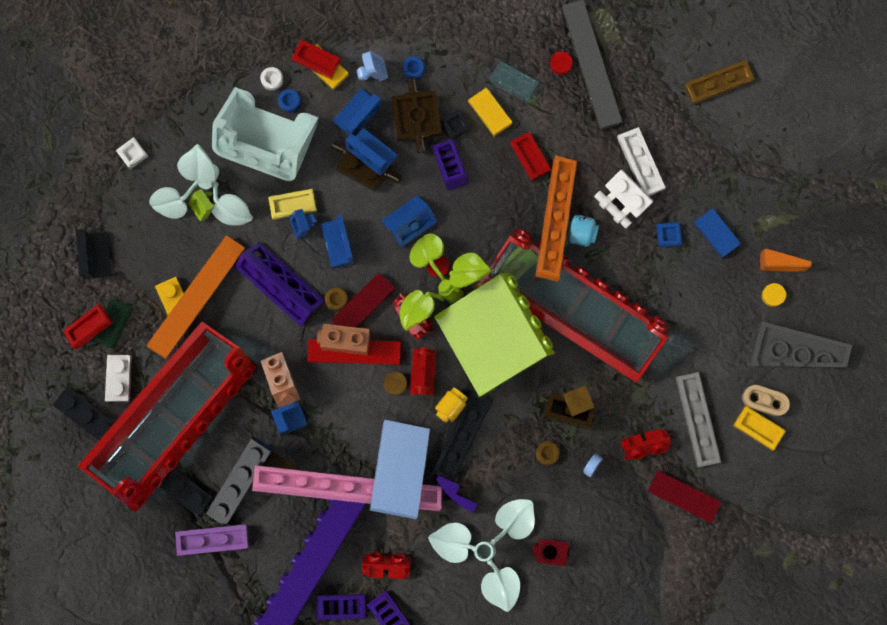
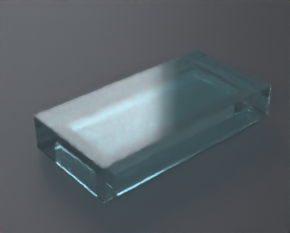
M502 61L498 63L489 78L490 83L527 103L539 83Z

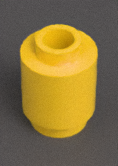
M453 387L451 391H447L436 405L435 409L438 412L435 415L445 423L448 420L454 422L466 406L465 402L468 398Z

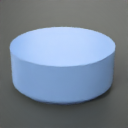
M594 454L585 466L584 474L591 478L603 458L598 454Z

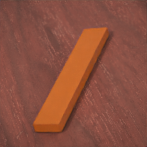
M557 155L553 159L535 275L536 277L556 282L560 279L577 166V161Z
M227 235L148 342L147 348L164 359L168 358L244 252L245 247Z

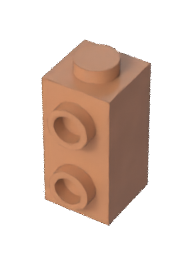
M323 324V329L318 330L317 344H320L321 349L325 351L368 355L371 333L370 329Z
M281 352L261 360L271 393L278 407L290 405L300 400L298 390L283 353Z

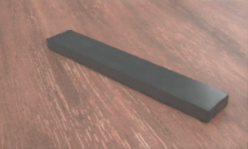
M584 0L562 5L563 15L599 129L620 125L622 120Z

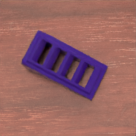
M451 139L432 146L447 190L467 185V175L454 140ZM451 149H452V151H453V152H450V153H447V154H445V155L440 156V153H442V152H445V151H448V150H451ZM455 158V160L443 163L444 161ZM458 166L457 169H454V170H451V171L446 172V170Z
M384 591L367 604L380 625H387L386 623L396 615L399 617V620L392 625H400L402 623L410 625L387 591ZM386 599L388 604L377 611L375 607ZM392 607L394 611L383 619L380 615Z
M365 594L316 596L315 598L316 620L366 619ZM334 600H338V615H334ZM343 600H347L348 614H344ZM353 600H357V614H353ZM324 601H328V615H324Z

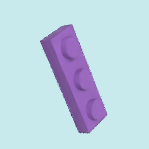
M247 525L175 532L177 556L249 548Z

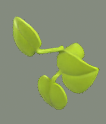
M435 234L424 235L411 249L410 262L417 268L425 267L430 263L442 282L438 286L439 294L427 292L424 295L422 291L416 290L404 299L400 308V320L403 328L408 331L411 327L425 321L432 314L435 306L432 297L439 299L441 302L446 300L449 304L453 305L463 298L462 287H466L485 277L491 272V269L477 254L466 253L454 262L453 271L449 273L450 280H447L433 261L440 258L444 252L442 240Z

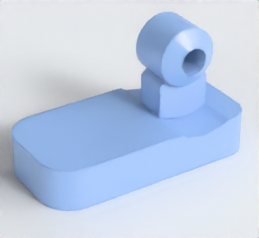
M373 51L363 53L364 66L356 70L359 80L365 81L370 76L379 79V81L388 79L383 58Z

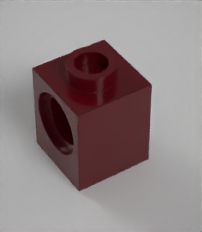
M539 539L538 543H534L532 557H536V563L566 567L569 543ZM548 545L553 546L556 550V555L553 559H547L543 554L544 548Z

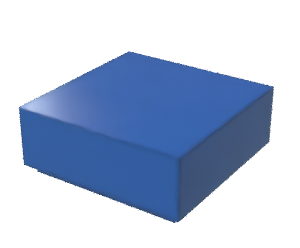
M680 222L656 225L658 248L682 245Z

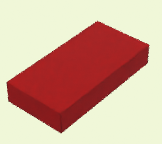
M302 39L291 57L293 62L332 80L341 63V58Z
M530 131L510 141L512 149L531 182L551 172L548 162Z
M98 304L63 332L72 348L78 350L113 322L105 308Z

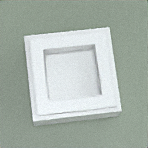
M134 137L116 150L130 170L148 157Z

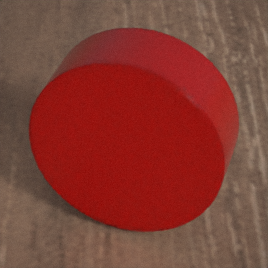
M562 51L555 53L550 61L551 70L557 75L567 74L572 68V57Z
M442 255L433 261L441 273L446 276L449 271V261ZM428 263V273L434 278H440L430 263Z

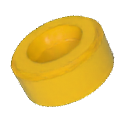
M769 284L762 291V300L770 307H777L785 301L786 291L780 284Z

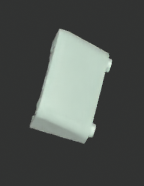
M235 87L213 122L212 149L223 158L277 178L292 181L300 169L318 124V117L308 113H300L295 121L256 108L255 99L252 94Z

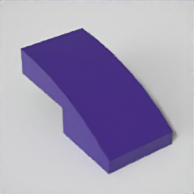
M438 476L437 482L443 491L459 506L474 513L477 504L457 495L460 485Z

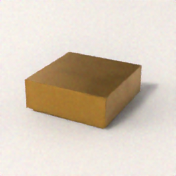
M586 386L563 394L572 417L594 408Z

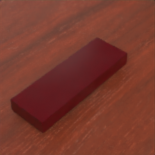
M378 273L331 322L338 326L357 328L395 290V287Z
M656 471L647 490L648 493L708 523L713 522L721 504L720 501L660 471Z

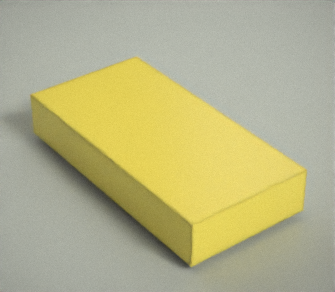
M313 189L268 197L273 220L288 218L295 210L303 209L304 214L317 212Z

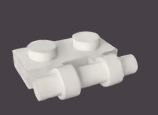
M623 169L605 185L611 192L607 197L601 190L594 196L600 202L599 205L603 210L606 208L614 217L613 220L617 224L620 223L625 229L632 223L626 217L630 212L638 218L654 202ZM616 198L625 206L621 211L612 203Z

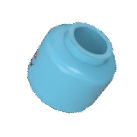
M575 215L572 221H568L566 233L568 234V241L572 244L588 247L591 243H595L599 226L596 225L593 218Z

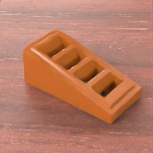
M764 249L760 253V270L805 272L812 266L811 261L770 249Z

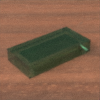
M111 298L106 312L113 323L91 340L114 349L133 308Z

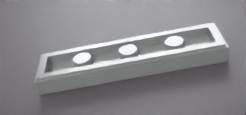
M699 372L677 376L676 382L697 468L721 463Z

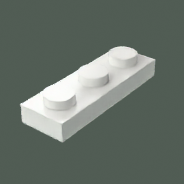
M639 127L618 135L617 139L638 186L648 196L665 190L666 187Z

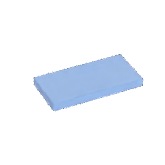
M384 420L370 511L417 519L430 429Z

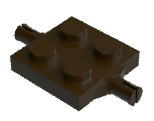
M410 78L407 79L409 92L403 95L391 96L397 142L406 140L416 141L417 153L421 154L420 145L422 153L426 152L425 139L442 136L436 91H418L416 78H412L413 87Z
M337 140L331 146L332 149L342 153V158L336 166V171L374 192L386 178L396 184L402 178V175L391 170V165L381 176L349 152L346 149V145Z

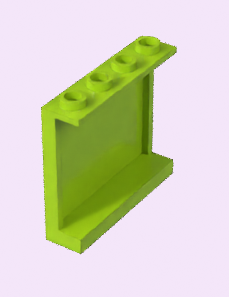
M509 273L497 275L434 316L479 397L491 393L499 385L545 357L554 354L551 340L543 334L539 319L532 315L527 298L520 294L516 279Z

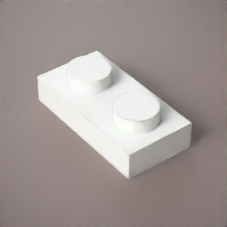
M107 355L106 402H130L131 355Z

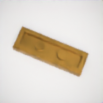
M743 60L686 82L684 87L692 105L751 83L755 78L747 61Z

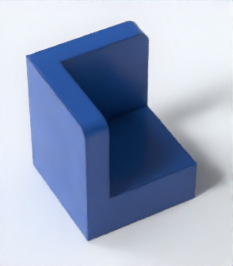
M297 401L271 411L281 435L307 425L300 404Z

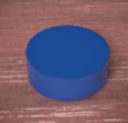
M412 56L403 62V74L406 78H411V80L416 78L417 80L423 76L425 66L420 58Z
M287 89L280 93L278 103L284 112L293 113L300 108L301 99L295 90Z

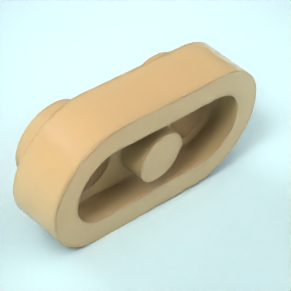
M752 385L746 388L742 395V400L746 406L772 416L785 414L790 406L789 399L785 394L759 385ZM751 394H755L757 396L756 402L750 399ZM773 401H777L779 403L778 409H775L773 407Z

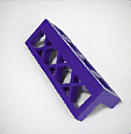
M260 242L245 250L235 265L236 269L300 327L306 324L312 313L325 303L323 298ZM258 251L261 253L264 259L258 258L254 252ZM271 267L277 268L281 271V274L273 272ZM287 282L294 283L298 289L291 288ZM304 297L312 299L315 304L311 306Z

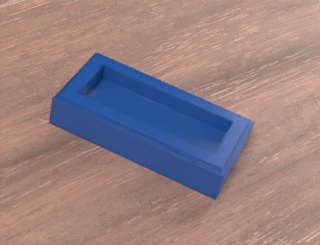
M713 208L694 222L695 226L721 258L741 244Z

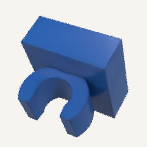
M303 209L295 210L289 218L296 239L305 237L310 228L314 227V223H317L315 214L305 216Z

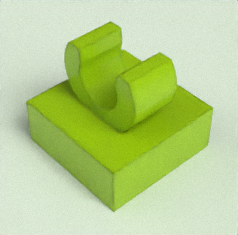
M202 189L194 192L188 203L200 221L209 217L214 208L213 205L216 204V202L211 203L209 200L212 193H204Z

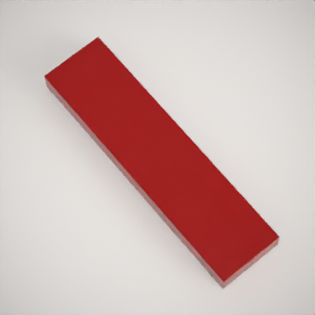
M309 339L308 363L400 365L401 342L370 341L368 355L325 351L321 349L320 344H317V339Z

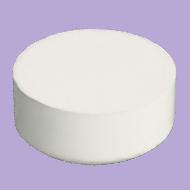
M269 67L261 73L260 79L265 89L275 91L283 85L284 80L279 69Z

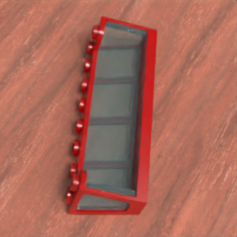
M515 228L489 267L491 272L483 277L481 282L485 284L501 273H509L516 279L520 294L527 298L532 315H535L539 320L637 383L668 339L669 327L666 326L667 322L658 316L654 318L647 314L648 310L638 303L633 305L627 301L629 298L620 291L613 292L608 288L609 285L599 278L597 280L589 276L590 273L583 267L578 266L576 268L570 264V259L564 255L558 282L536 277L541 241L538 243L531 239L532 235L526 230Z
M201 322L80 462L78 467L136 513L145 504L153 491L161 485L169 472L176 467L184 454L192 448L200 435L207 430L210 423L223 411V408L231 398L238 393L242 385L253 375L257 367L239 346Z

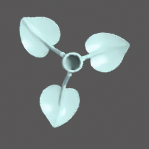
M199 144L182 155L177 164L178 170L184 178L191 181L195 180L187 192L180 197L176 189L164 187L155 191L149 200L152 208L163 216L172 219L181 218L187 212V205L183 200L199 185L202 189L213 188V198L216 204L213 205L212 213L220 222L227 225H243L253 219L246 203L238 196L225 194L220 199L218 198L217 188L219 183L216 180L220 173L219 168L212 163Z
M525 499L508 502L498 510L495 522L504 530L491 542H480L476 547L470 545L471 533L466 526L460 523H449L428 537L433 549L449 562L459 563L465 561L468 557V549L474 551L478 560L487 561L494 572L484 576L481 583L482 593L486 600L506 612L510 611L518 600L520 579L518 574L510 567L498 570L492 561L496 553L494 544L506 533L513 539H523L531 534L535 525L534 505L532 501Z

